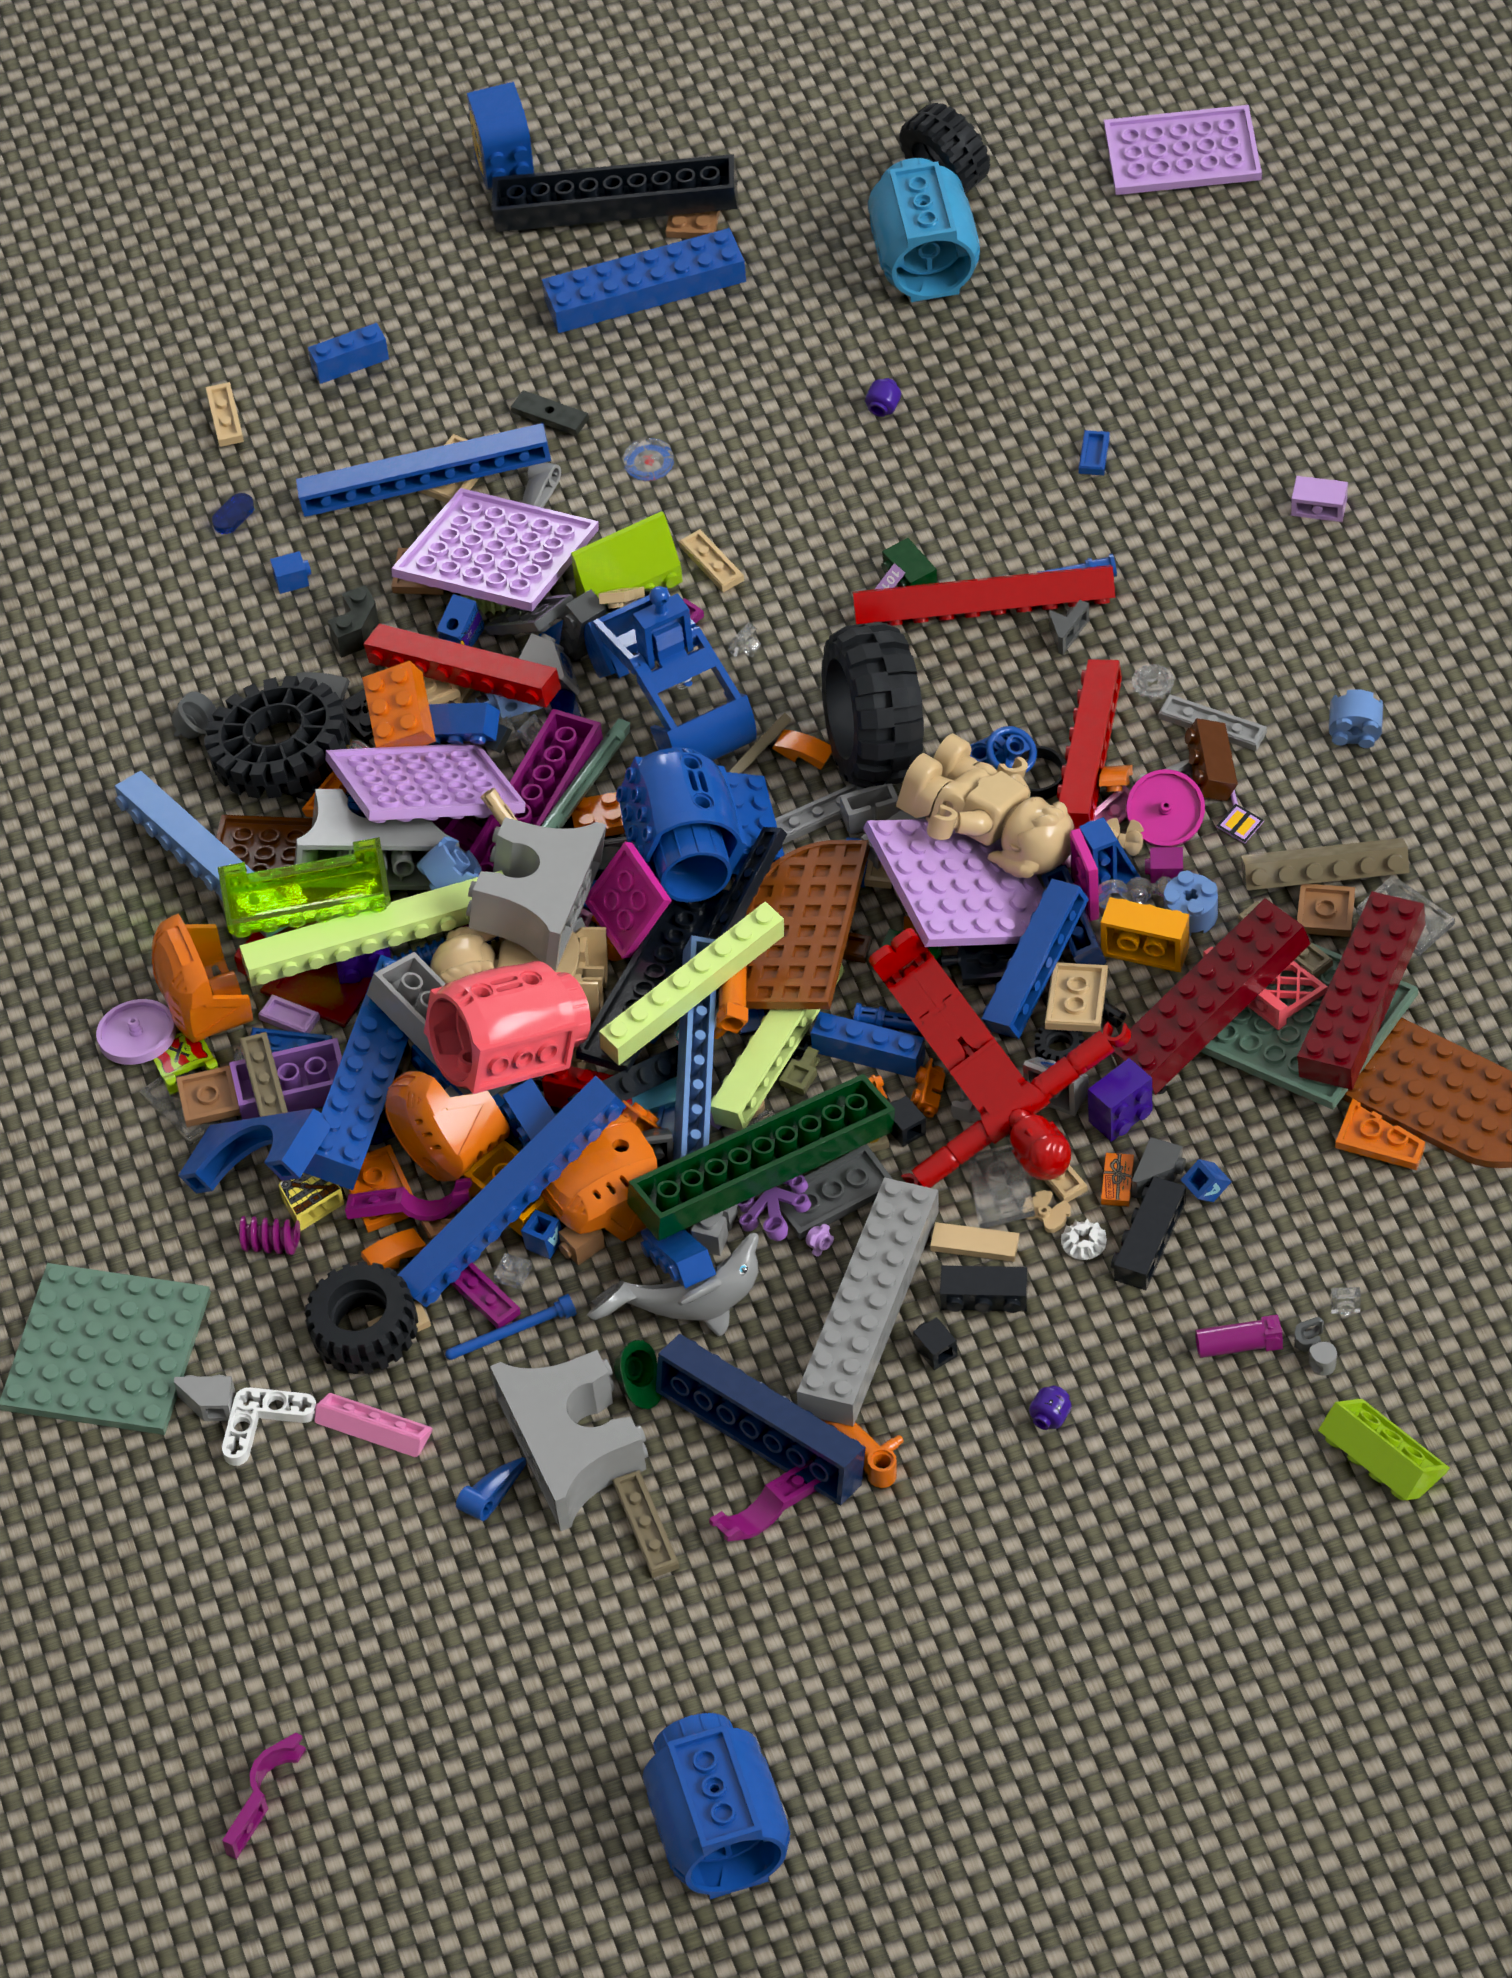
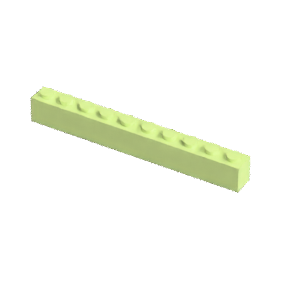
M502 870L495 872L503 875ZM478 877L240 945L242 962L250 985L252 987L266 984L273 980L294 976L297 973L318 969L325 965L346 961L349 958L370 954L380 949L398 946L401 943L422 939L432 934L450 931L469 924L470 917L466 916L469 901L472 900V897H468L471 882L477 881Z

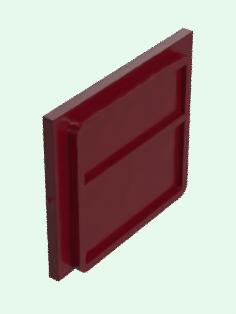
M332 963L318 969L297 973L294 976L270 981L263 985L260 992L269 997L273 994L319 1013L320 1018L345 1028L362 1004L372 977L363 978L360 982L340 984L337 965Z

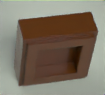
M849 932L843 959L866 963L872 944V936Z

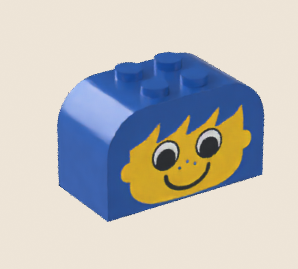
M514 82L467 93L474 156L486 189L492 188L493 177L534 173L529 128Z

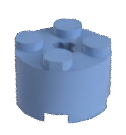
M1347 690L1346 695L1340 697L1334 695L1330 701L1329 734L1332 736V742L1336 745L1349 743L1359 744L1362 748L1373 747L1375 741L1382 734L1383 701L1373 698L1372 692L1365 690Z
M450 836L444 837L417 863V868L431 882L429 884L431 890L479 877L478 874L482 871L478 860L472 852L468 850L464 853L456 846L459 841Z
M1186 870L1180 872L1177 877H1174L1167 883L1164 889V909L1178 910L1189 914V936H1191V933L1202 930L1206 933L1215 925L1218 918V893L1216 883L1205 876Z

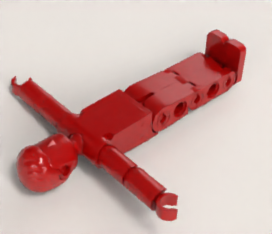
M912 928L905 929L892 939L891 946L884 945L874 952L868 961L979 1111L981 1120L976 1121L948 1142L947 1146L941 1147L912 1169L913 1174L906 1173L901 1175V1177L907 1183L931 1188L956 1170L960 1164H964L990 1143H998L1008 1134H1010V1143L1013 1148L1012 1153L1028 1175L1038 1180H1052L1060 1177L1069 1167L1071 1147L1053 1121L1049 1122L1043 1116L1035 1114L1051 1103L1049 1099L1080 1077L1079 1075L1086 1073L1115 1051L1113 1047L1117 1048L1126 1045L1131 1038L1129 1027L1124 1023L1121 1034L1117 1037H1111L1113 1028L1107 1022L1103 1028V1034L1100 1030L1074 1050L1070 1051L1066 1057L1064 1056L1039 1076L1035 1077L1030 1083L1024 1079L928 948L924 946L916 932Z

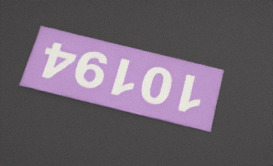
M894 563L875 589L895 587L905 572Z

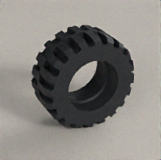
M930 103L901 127L899 142L901 143V151L905 154V159L923 158L933 162L938 161L940 166L948 168L958 176L965 194L989 173L990 156L987 154L988 149L986 145L983 144L980 134H977L974 130V126L968 123L962 114H958L954 108L947 107L943 103Z
M357 1262L355 1266H351L350 1263L343 1265V1269L339 1271L334 1269L327 1274L328 1278L325 1280L320 1279L315 1285L317 1290H312L308 1296L309 1303L305 1306V1322L311 1340L321 1359L326 1364H332L334 1369L339 1371L347 1369L348 1373L358 1374L359 1371H364L365 1374L373 1373V1369L376 1368L383 1370L389 1367L388 1363L391 1361L397 1362L402 1358L403 1350L407 1352L413 1344L411 1339L416 1337L418 1314L410 1289L407 1287L405 1280L397 1275L396 1271L388 1267L384 1270L382 1264L372 1263L371 1266L367 1262ZM376 1305L386 1309L380 1320L369 1328L359 1331H348L338 1327L344 1315L356 1307Z

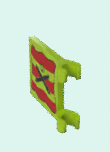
M182 1033L175 1036L173 1043L163 1054L153 1059L169 1095L179 1092L176 1076L204 1065L206 1070L218 1068V1063L205 1040L192 1043Z

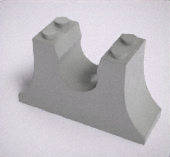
M315 789L312 828L308 833L296 840L293 889L431 890L429 886L431 882L417 868V863L439 841L449 836L442 832L432 820H425L423 818H414L409 822L395 819L386 820L384 823H374L367 818L354 814L348 808V798L342 789Z
M505 817L501 827L496 826L492 842L496 843L490 857V861L494 862L493 872L481 871L477 881H472L469 888L468 897H472L466 911V916L470 917L469 928L496 935L519 944L556 972L602 863L606 824L595 822L579 828L560 829L537 826ZM502 870L503 875L495 872Z
M598 1350L565 1363L544 1368H518L502 1362L490 1366L497 1401L560 1531L571 1528L574 1518L581 1507L596 1493L613 1484L612 1479L638 1470L640 1472L646 1470L645 1458L649 1456L644 1444L646 1442L645 1434L640 1425L635 1426L631 1416L612 1419L606 1424L597 1427H584L577 1424L584 1417L598 1414L613 1403L612 1391L615 1390V1386L610 1376L613 1375L608 1360H602Z

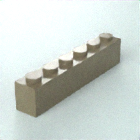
M1403 838L1241 855L1242 876L1246 890L1409 873L1408 846Z

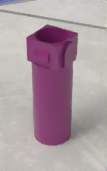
M1278 1315L1261 1317V1320L1195 1329L1199 1358L1265 1349L1266 1351L1283 1349V1332Z

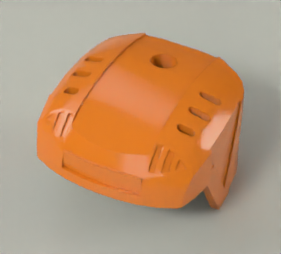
M179 914L162 921L153 936V974L167 1002L172 1019L181 1033L189 1041L196 1043L206 1039V1037L252 1022L253 1015L250 998L248 995L241 994L235 972L233 970L229 971L216 924H184ZM214 965L218 966L221 972L220 975H213L212 967Z
M408 1071L401 1074L388 1087L385 1114L394 1135L410 1158L437 1181H456L468 1172L475 1163L508 1138L510 1134V1127L488 1090L476 1094L470 1093L450 1097L434 1077L419 1071Z
M620 1115L601 1132L598 1139L591 1142L581 1152L577 1160L571 1162L561 1172L557 1180L551 1182L541 1192V1195L556 1217L573 1231L583 1234L605 1228L623 1242L646 1228L644 1223L627 1204L629 1181L658 1168L655 1153L640 1129L630 1119ZM608 1185L612 1188L614 1194L607 1188ZM594 1193H597L600 1199H597L594 1196Z

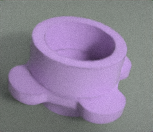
M827 1224L814 1226L806 1236V1244L813 1248L812 1254L815 1256H820L822 1251L827 1250L834 1241V1237L829 1232L830 1226Z

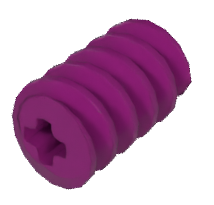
M242 1216L239 1225V1241L242 1250L248 1252L253 1248L254 1252L259 1253L264 1249L269 1254L273 1250L277 1254H282L286 1250L288 1255H293L300 1240V1222L297 1220L293 1228L290 1225V1220L286 1219L283 1227H280L279 1219L275 1218L272 1226H269L267 1217H264L261 1225H258L257 1218L253 1216L250 1224H247L246 1217Z

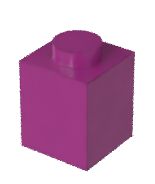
M1151 847L1150 858H1145V875H1150L1151 886L1167 885L1168 882L1183 871V847Z

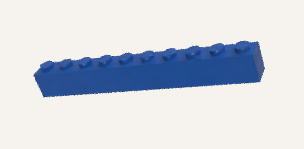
M540 423L298 478L296 482L304 517L545 463L551 461L544 425Z
M597 1076L397 1274L405 1280L415 1300L425 1307L435 1302L440 1297L441 1292L450 1283L455 1282L460 1277L461 1272L470 1263L475 1262L480 1257L481 1252L490 1243L496 1241L500 1237L501 1232L510 1223L516 1221L520 1217L521 1212L531 1202L537 1200L541 1192L551 1182L557 1180L561 1172L571 1162L577 1160L581 1152L591 1142L598 1139L601 1132L621 1115L626 1105Z

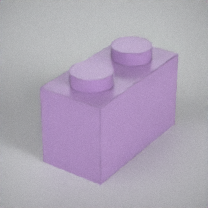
M1297 476L1292 495L1291 516L1342 522L1347 503L1348 482Z

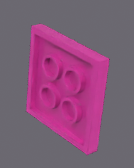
M624 842L591 888L585 904L600 926L606 927V935L621 957L631 958L672 900L632 842Z

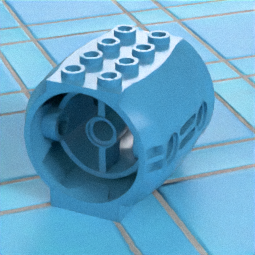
M910 158L897 162L884 172L880 181L872 189L868 199L870 225L881 269L889 283L899 291L910 296L911 302L960 294L959 288L970 279L980 257L979 238L971 207L964 193L962 183L953 171L940 166L938 161L933 162L923 158Z

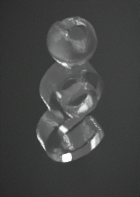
M1163 876L1151 884L1148 879L1140 877L1131 879L1127 884L1118 879L1105 881L1098 886L1099 906L1105 909L1109 900L1107 896L1112 893H1118L1124 899L1140 904L1147 902L1152 897V894L1164 897V889L1172 879Z

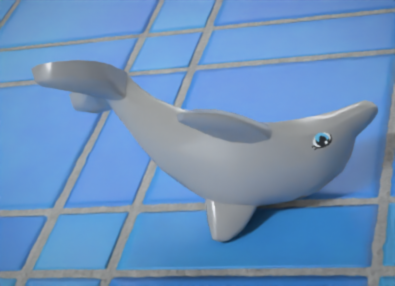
M750 1233L727 1259L714 1267L716 1275L687 1288L683 1287L678 1281L659 1285H637L624 1282L623 1280L619 1281L591 1301L596 1306L587 1316L592 1320H597L610 1315L622 1305L629 1303L654 1314L672 1319L704 1321L714 1334L722 1336L729 1326V1310L750 1292L756 1281L759 1271L755 1252L759 1236L757 1233Z

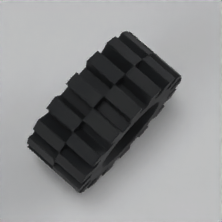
M1041 1026L1039 1033L1035 1034V1057L1055 1062L1059 1061L1084 1042L1082 1031L1050 1030ZM1055 1042H1065L1070 1045L1064 1051H1055L1049 1048Z

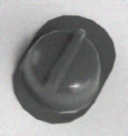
M192 691L182 698L171 717L172 724L176 729L175 737L182 735L192 740L206 734L205 729L208 721H214L212 714L216 711V707L204 694Z

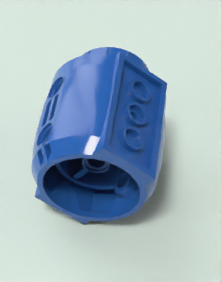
M667 748L655 751L645 757H635L631 766L626 770L622 785L617 788L616 799L620 803L627 841L634 844L671 899L680 902H697L716 895L728 884L747 845L725 767L716 765L703 754L688 748Z
M716 1713L696 1714L670 1724L657 1735L653 1742L655 1755L644 1768L643 1781L671 1871H673L677 1879L692 1891L707 1894L710 1899L769 1882L768 1877L782 1865L786 1858L790 1841V1830L769 1766L762 1755L756 1737L746 1730L733 1728L728 1718Z

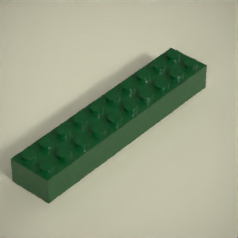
M861 1074L629 1181L627 1204L654 1237L660 1241L893 1132L895 1108L864 1074Z

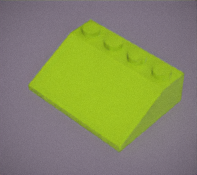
M663 511L571 552L577 597L590 589L599 598V593L621 588L644 587V589H653L654 587L662 586L669 589L683 582L681 564Z

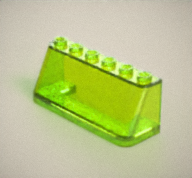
M380 837L353 842L355 854L253 873L247 872L245 862L218 867L229 933L242 938L260 931L269 933L287 926L296 928L309 922L317 921L323 923L336 917L344 916L350 918L363 912L371 911L377 913L386 910L391 904V897Z

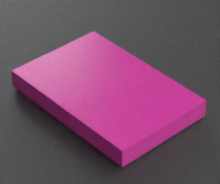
M1079 828L1072 830L1070 833L1071 876L1075 884L1081 887L1089 899L1085 909L1090 921L1099 919L1098 868Z

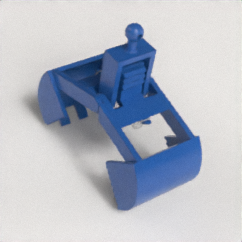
M654 587L650 591V595L585 625L584 639L587 652L599 678L614 673L620 678L629 674V671L636 675L637 683L664 726L653 725L650 727L658 750L688 748L703 754L713 761L756 740V724L747 695L739 693L702 630L690 618L689 608L678 593L671 596L667 587ZM655 661L658 662L659 668L655 669ZM712 669L724 689L727 703L676 726L657 693L674 685L678 688L683 686L689 687L692 685V677Z

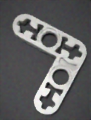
M243 1388L239 1390L233 1401L222 1444L225 1461L229 1465L239 1466L248 1460L259 1418L299 1423L312 1421L315 1418L317 1405L314 1397L306 1393L260 1388ZM248 1399L253 1400L252 1402H249L248 1406L244 1405V1403H247ZM275 1400H280L284 1403L283 1407L278 1410L268 1408L269 1404ZM304 1405H308V1406H309V1407L305 1408V1411H303V1412L300 1411V1409H302V1408L304 1407ZM239 1422H248L250 1424L249 1428L245 1431L239 1432L234 1429L235 1425ZM236 1440L239 1441L240 1450L236 1454H231V1452L235 1451Z

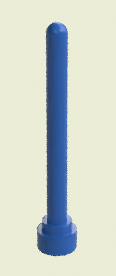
M569 1294L557 1298L558 1301L553 1303L554 1306L446 1350L445 1356L447 1359L453 1360L557 1316L559 1319L562 1317L568 1319L577 1315L574 1304Z

